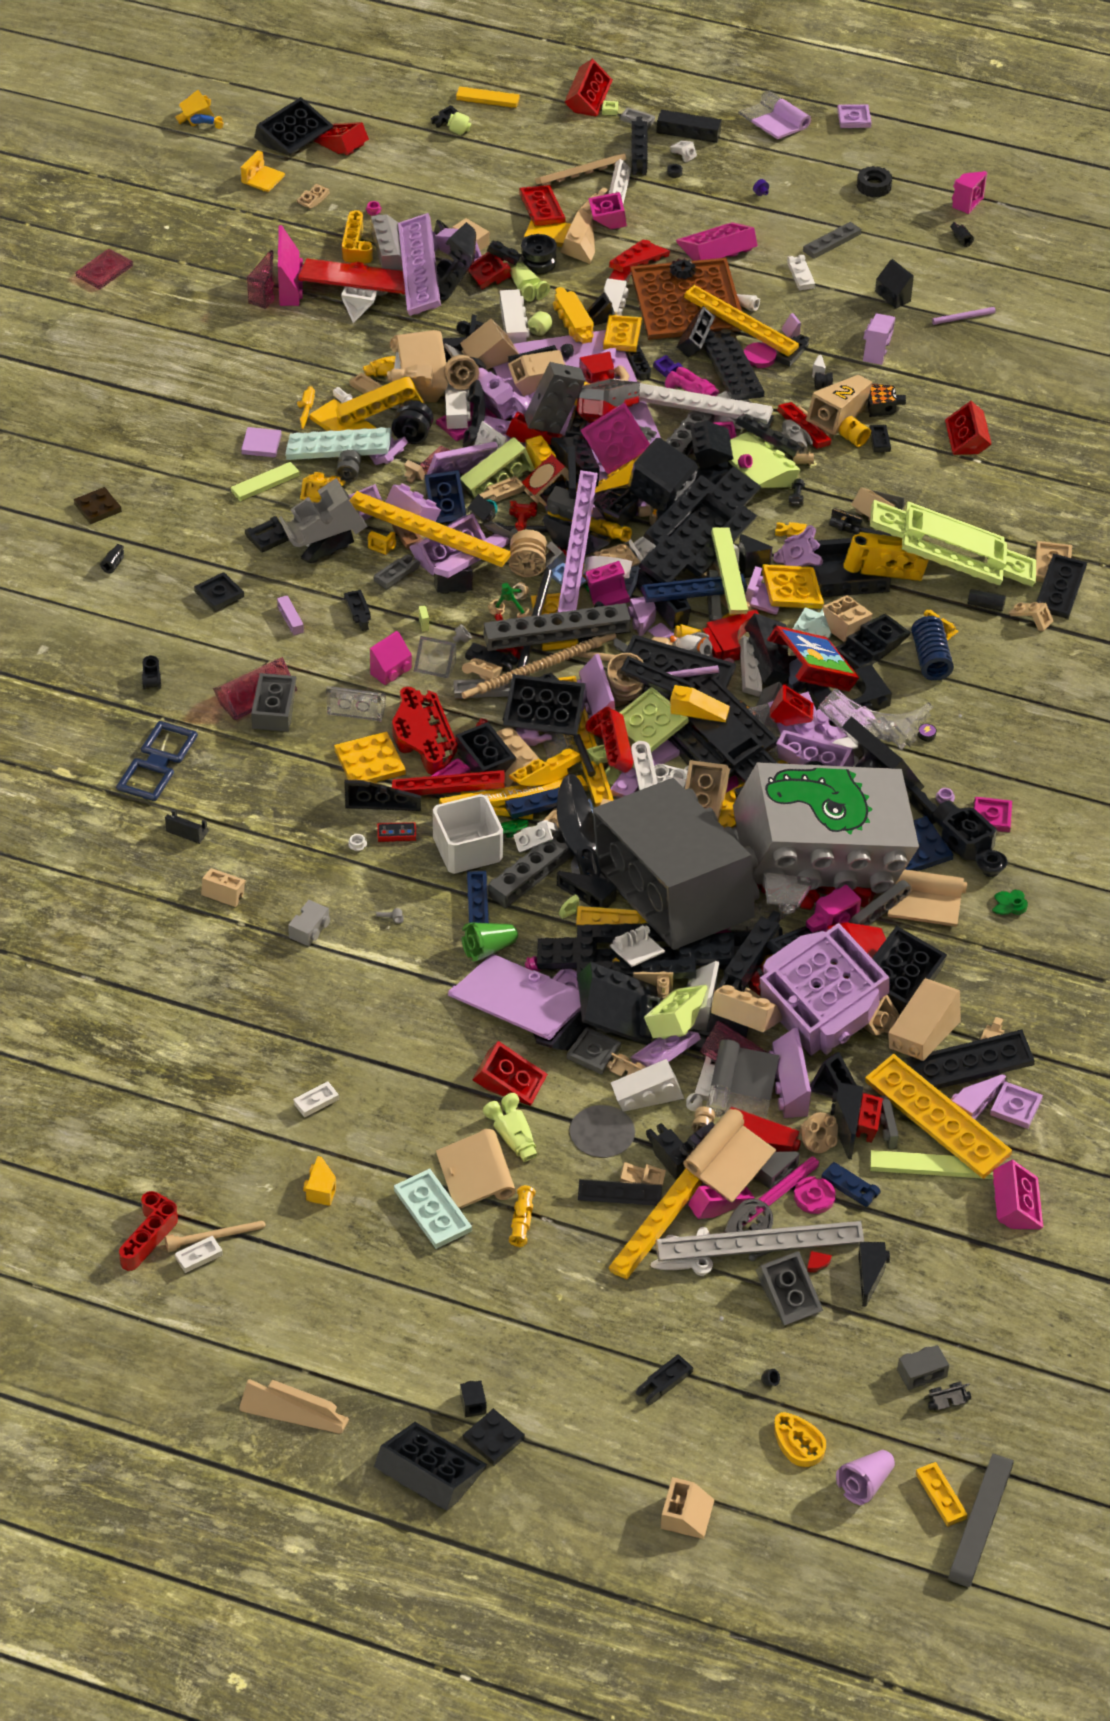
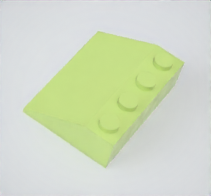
M745 432L731 439L734 459L728 462L762 486L761 488L792 487V483L797 478L800 469L796 466L795 462L785 456L784 452L751 432ZM750 454L752 456L753 464L750 468H741L738 465V459L741 455Z

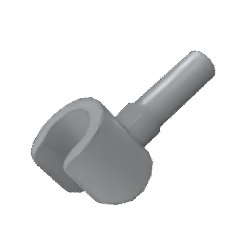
M399 908L394 909L392 912L376 913L377 917L393 918V922L396 924L404 921L402 910Z

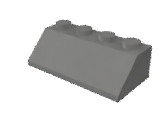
M388 215L371 216V232L381 268L402 270L398 222Z

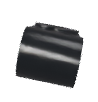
M153 655L144 657L142 661L143 690L153 687L162 689L158 658Z

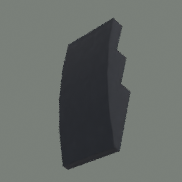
M885 613L862 624L859 631L847 636L846 642L835 648L850 667L855 670L873 665L907 639L911 632Z

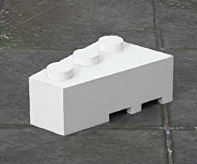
M667 1059L611 1082L623 1112L684 1099L679 1083Z

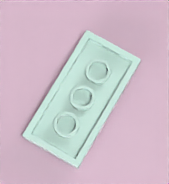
M431 1169L394 1185L395 1193L435 1249L472 1232L471 1224Z

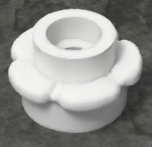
M361 834L352 835L348 841L349 848L354 851H361L367 846V841Z

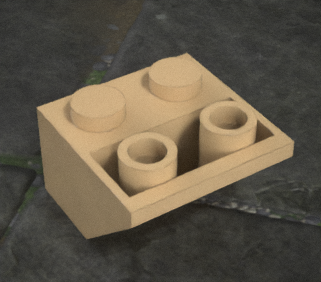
M848 595L826 604L822 608L831 633L843 642H846L847 636L859 631L861 625L870 621L873 613Z
M672 1477L662 1511L660 1529L704 1539L715 1499L694 1482Z

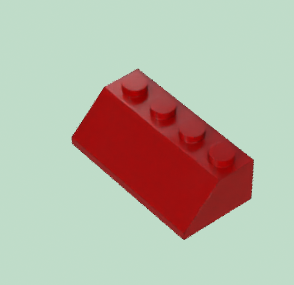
M593 58L579 67L565 103L574 113L596 117L600 112L613 79Z

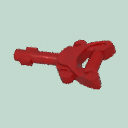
M514 500L510 501L509 515H514L517 518L518 522H516L515 528L518 531L526 529L528 518L537 515L536 502L518 504Z

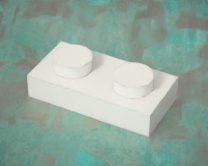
M326 1082L293 1099L296 1108L305 1118L338 1101L339 1094L329 1082Z
M213 1236L175 1253V1259L185 1273L223 1256L222 1249Z

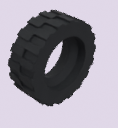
M868 166L859 171L857 188L861 194L875 198L885 196L891 191L892 174L885 168ZM869 180H877V181H880L881 183H870V182H868V181H869Z

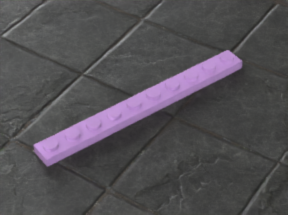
M580 470L558 612L573 611L577 608L598 473Z

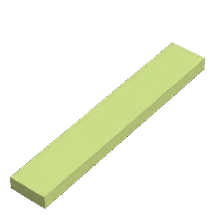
M712 528L711 534L729 614H747L748 607L730 528Z
M871 1150L870 1171L981 1178L956 1156ZM993 1171L984 1179H994Z

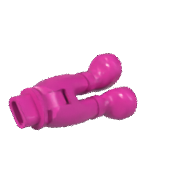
M678 367L676 372L671 371L665 380V388L677 390L680 387L688 392L711 396L719 394V390L712 383L696 376L684 367Z

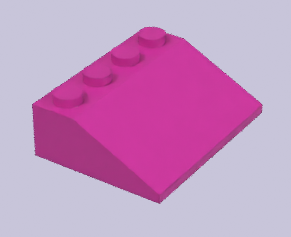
M734 222L676 239V243L693 261L724 258L725 256L732 257L738 255V252L752 251V248L758 246L755 228Z
M279 225L280 306H299L300 299H303V281H298L299 273L303 267V258H300L298 248L283 226Z

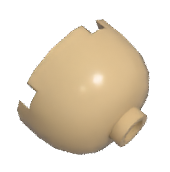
M456 355L449 359L444 373L451 386L458 390L469 389V386L475 380H478L479 367L469 356Z

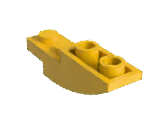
M568 748L558 755L547 759L545 762L539 758L531 761L528 765L510 774L509 778L520 785L526 786L552 783L567 776V768L582 760L581 755Z

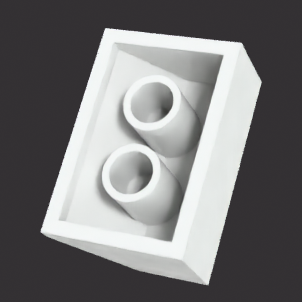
M717 961L697 969L696 978H689L687 987L707 986V991L695 1024L690 1028L691 1030L707 1031L714 991L717 985L719 962Z

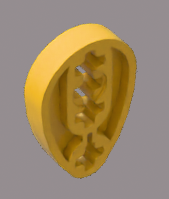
M786 1412L776 1415L774 1420L775 1437L787 1459L800 1467H811L818 1464L823 1459L826 1450V1440L823 1434L808 1421ZM781 1421H782L783 1423L788 1422V1425H787V1426H786L785 1424L780 1425V1422H781ZM794 1437H796V1438H800V1437H801V1438H802V1441H801L802 1444H803L804 1446L809 1445V1449H807V1448H805V1447H804V1448H801V1442L799 1441V1439L794 1440ZM808 1450H809L810 1453H814V1452H815V1453H816V1456H814L813 1454L808 1455Z

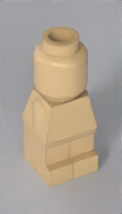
M416 364L406 368V371L404 369H392L387 372L388 382H393L403 377H410L416 386L426 385V387H432V365Z

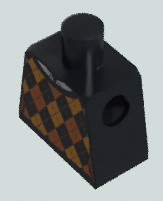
M872 383L867 401L869 417L893 415L896 413L897 405L906 404V395H896L893 385Z

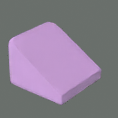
M793 313L790 314L782 327V331L788 338L797 337L800 334L801 322Z

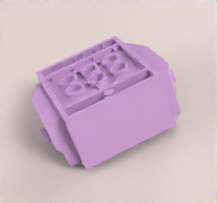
M839 923L826 932L821 931L803 935L795 939L766 960L763 966L764 975L760 977L761 998L768 999L771 1003L777 1005L782 1015V1021L780 1022L788 1031L798 1028L801 1045L810 1055H813L820 1049L827 1055L832 1051V1048L840 1043L847 1042L851 1035L870 1022L879 1006V1000L889 993V976Z

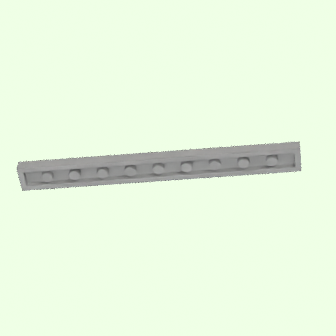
M861 1221L663 1238L657 1239L655 1242L658 1262L860 1244V1242H864Z

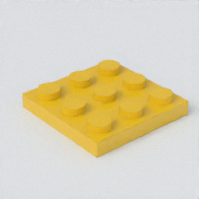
M763 564L762 574L771 606L822 609L824 602L814 567Z
M388 732L334 745L335 753L348 779L368 780L376 783L406 775V769Z

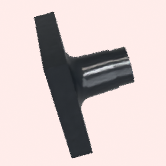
M852 716L841 727L863 753L862 758L854 767L902 769L908 793L915 786L920 790L925 787L900 756Z

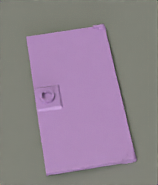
M495 954L486 958L461 982L448 991V996L547 1040L554 1037L555 1033L581 1010L579 990Z

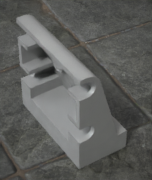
M337 478L318 490L321 496V500L318 503L312 502L308 497L290 509L294 515L292 521L287 522L282 516L279 517L289 540L296 547H302L350 529L357 534L367 527L360 512L355 510L349 501L351 499Z

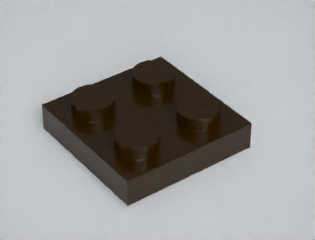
M105 487L74 499L75 506L90 524L122 512L119 503Z

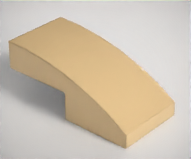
M624 1162L619 1181L662 1184L663 1186L666 1170L646 1164L645 1168H641Z

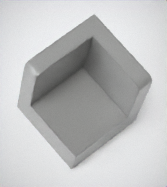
M551 541L546 546L550 551L546 555V568L550 570L566 561L564 553Z

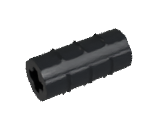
M970 589L967 604L1003 611L1006 596L990 593L989 591Z

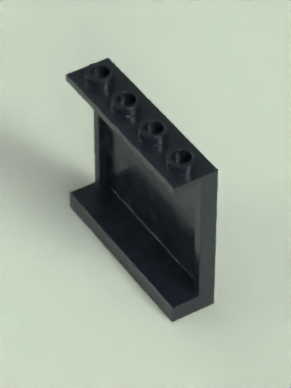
M852 538L816 540L820 547L814 553L823 559V563L821 566H811L814 567L822 597L890 592L891 577L861 574V569L857 573H852L844 568L843 564Z

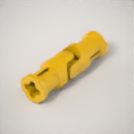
M594 517L590 519L589 530L613 539L618 538L624 542H628L631 539L632 529L630 527H621L617 523L603 519L596 520Z
M526 1185L520 1186L517 1189L518 1201L515 1202V1211L511 1223L512 1235L509 1236V1243L515 1247H523L527 1244L526 1234L530 1229L531 1213L533 1211L532 1199L535 1197L536 1191L534 1188Z

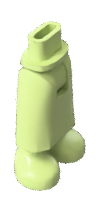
M518 261L516 266L508 263L511 268L510 274L513 282L525 300L533 301L535 297L537 300H541L550 292L548 282L541 281L522 262Z
M510 1093L504 1096L501 1106L497 1101L486 1104L483 1108V1113L487 1118L495 1120L494 1128L516 1155L521 1157L523 1162L537 1157L536 1145L523 1112L516 1110L519 1104V1097L516 1093Z

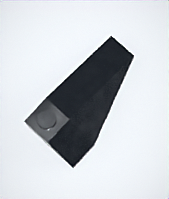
M345 779L344 781L346 809L421 811V795L368 780Z

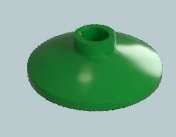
M511 820L500 824L503 828V834H506V838H512L514 834L526 828L529 822L527 820Z

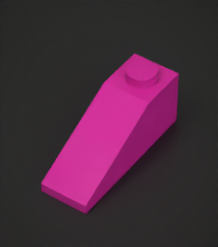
M699 1186L688 1205L698 1219L714 1218L737 1208L743 1201L755 1199V1197L746 1186L734 1202L731 1203L710 1186Z

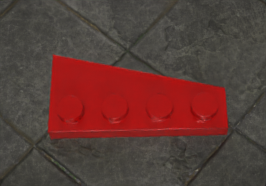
M642 239L609 262V267L623 273L629 271L631 266L646 265L650 260H660L661 256L669 257L670 250L655 245L649 240Z

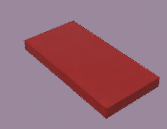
M550 185L519 188V194L534 226L566 223L564 213Z

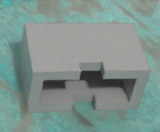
M308 900L301 908L302 914L300 916L296 915L288 925L289 938L306 946H310L313 941H316L323 928H326L330 923L329 908Z

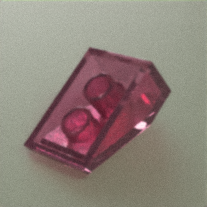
M270 250L247 277L248 303L264 309L272 304L275 298L274 250Z

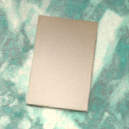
M1037 541L1035 556L1036 582L1044 581L1053 553L1071 558L1072 545Z

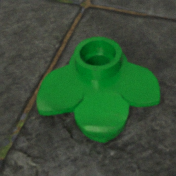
M1017 889L1012 890L1011 893L1007 891L996 893L994 898L999 904L992 909V912L1001 915L1010 913L1021 915L1025 913L1028 907V902L1024 899L1025 894Z

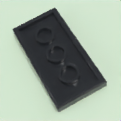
M1053 553L1036 602L1046 603L1051 615L1069 619L1088 562Z

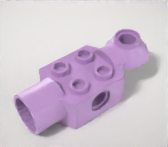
M479 368L478 380L483 388L486 408L502 420H507L517 411L525 414L532 399L528 395L523 397L513 392L511 385L504 383L499 375L496 376L491 371L488 372L484 368Z

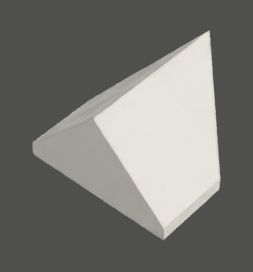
M345 286L341 298L353 323L374 303L378 293L377 290Z

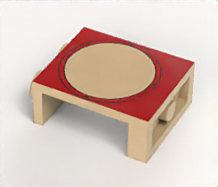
M551 454L521 483L526 487L524 491L537 504L540 502L545 507L547 504L539 495L560 475H563L569 481V472Z

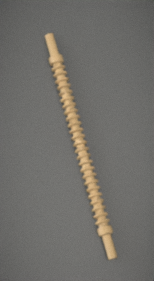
M616 634L593 637L588 642L584 641L579 645L576 644L575 647L571 646V648L566 650L563 649L562 652L559 651L549 657L546 656L545 659L541 658V660L536 662L533 661L528 666L524 665L519 667V669L516 668L515 671L511 670L506 674H502V676L498 675L493 680L489 679V681L484 683H478L476 687L462 692V697L466 699L476 694H485L487 691H491V689L494 690L504 686V684L511 683L512 674L529 676L530 673L534 674L539 670H543V668L547 669V667L564 662L569 658H573V656L576 657L586 653V651L589 652L590 649L599 648L603 643L616 639Z

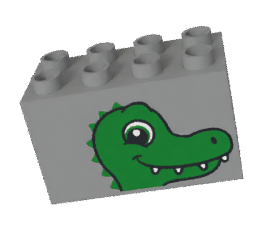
M756 763L733 804L739 842L743 847L750 846L757 857L758 866L752 869L753 879L756 884H762L766 889H777L783 885H797L800 889L809 891L820 886L835 887L837 889L847 885L852 890L858 886L861 888H871L875 893H884L895 885L919 848L902 769Z

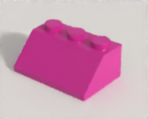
M1013 1159L993 1170V1184L998 1221L1010 1229H1042L1043 1220L1038 1177Z

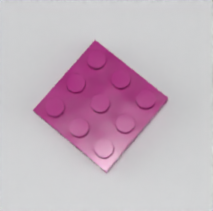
M625 402L580 430L607 474L642 454L650 445Z

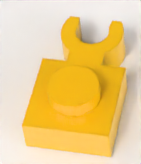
M777 522L775 536L787 535V538L793 535L801 534L806 529L807 524L789 522V525H785L784 523Z

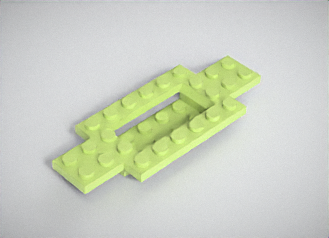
M876 500L871 505L870 527L889 533L892 536L903 538L902 550L908 553L916 554L924 559L935 561L940 565L951 567L957 571H962L999 586L1003 581V576L1032 587L1036 582V560L1008 550L1004 537L908 501L904 511ZM926 534L947 544H952L964 550L977 553L980 556L987 557V563L922 540V538Z

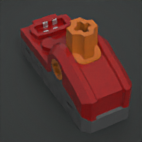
M606 379L583 385L577 397L576 410L584 420L592 423L624 402L627 407H632L633 404L639 403L640 382Z

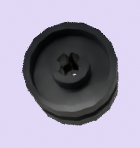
M532 234L525 237L521 243V262L534 274H544L552 271L556 266L557 244L555 240L545 234Z
M404 401L397 409L392 422V431L398 439L405 437L408 441L407 444H420L426 440L433 423V413L426 404L420 401Z

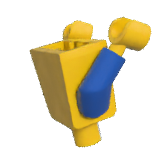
M199 89L187 96L179 104L183 111L175 116L179 124L188 120L193 127L201 123H215V128H223L222 117L217 116L214 119L215 116L210 109L211 99H208L206 95L202 96Z

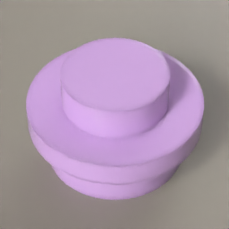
M942 788L937 792L936 801L941 804L948 800L954 802L955 795L951 789Z

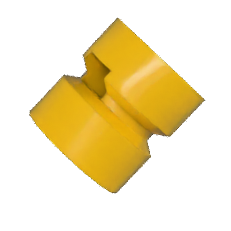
M852 416L845 418L838 430L842 437L849 440L856 447L863 446L871 435V430Z

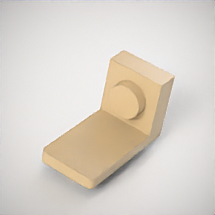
M1020 602L1009 612L1010 616H1032L1038 631H1044L1053 622L1046 603Z

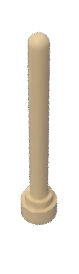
M257 1221L183 1237L174 1236V1234L165 1236L166 1248L168 1253L174 1252L182 1245L200 1242L211 1236L216 1239L265 1228L266 1224L264 1221Z

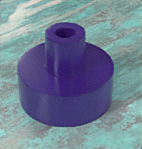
M760 179L754 184L753 191L758 196L767 195L769 193V184L764 179Z

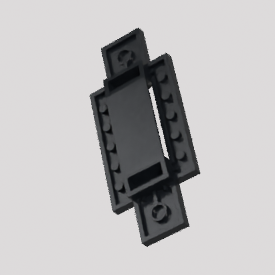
M734 466L716 485L701 475L645 532L643 537L656 547L640 562L638 567L660 583L673 582L686 569L701 578L717 561L711 534L712 528H730L734 543L757 518V515L746 508L745 505L760 491L762 486ZM703 500L702 504H701V505L673 532V534L669 537L668 535H669V534L701 503V501Z
M673 660L660 670L673 672L683 669ZM707 674L700 680L692 679L691 677L681 678L695 684L694 689L730 706L726 722L687 716L689 721L722 753L723 758L688 723L672 735L697 761L727 765L730 769L729 778L736 774L744 783H746L756 763H777L767 752L777 746L776 743L779 739L715 676ZM657 690L670 702L671 695Z
M648 923L577 925V937L538 938L537 970L577 969L578 975L590 962L631 977H633V972H673V979L696 978L697 965H708L715 961L719 962V965H729L735 956L734 933L712 934L675 950L671 947H661L665 951L664 953L631 967L613 949H597V943H613L615 937L621 936L626 932L630 933L631 930L635 931V929L642 925L649 927L650 933H648V936L655 942L664 941Z

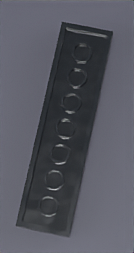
M733 330L709 331L703 346L730 399L745 400L764 397L765 391Z

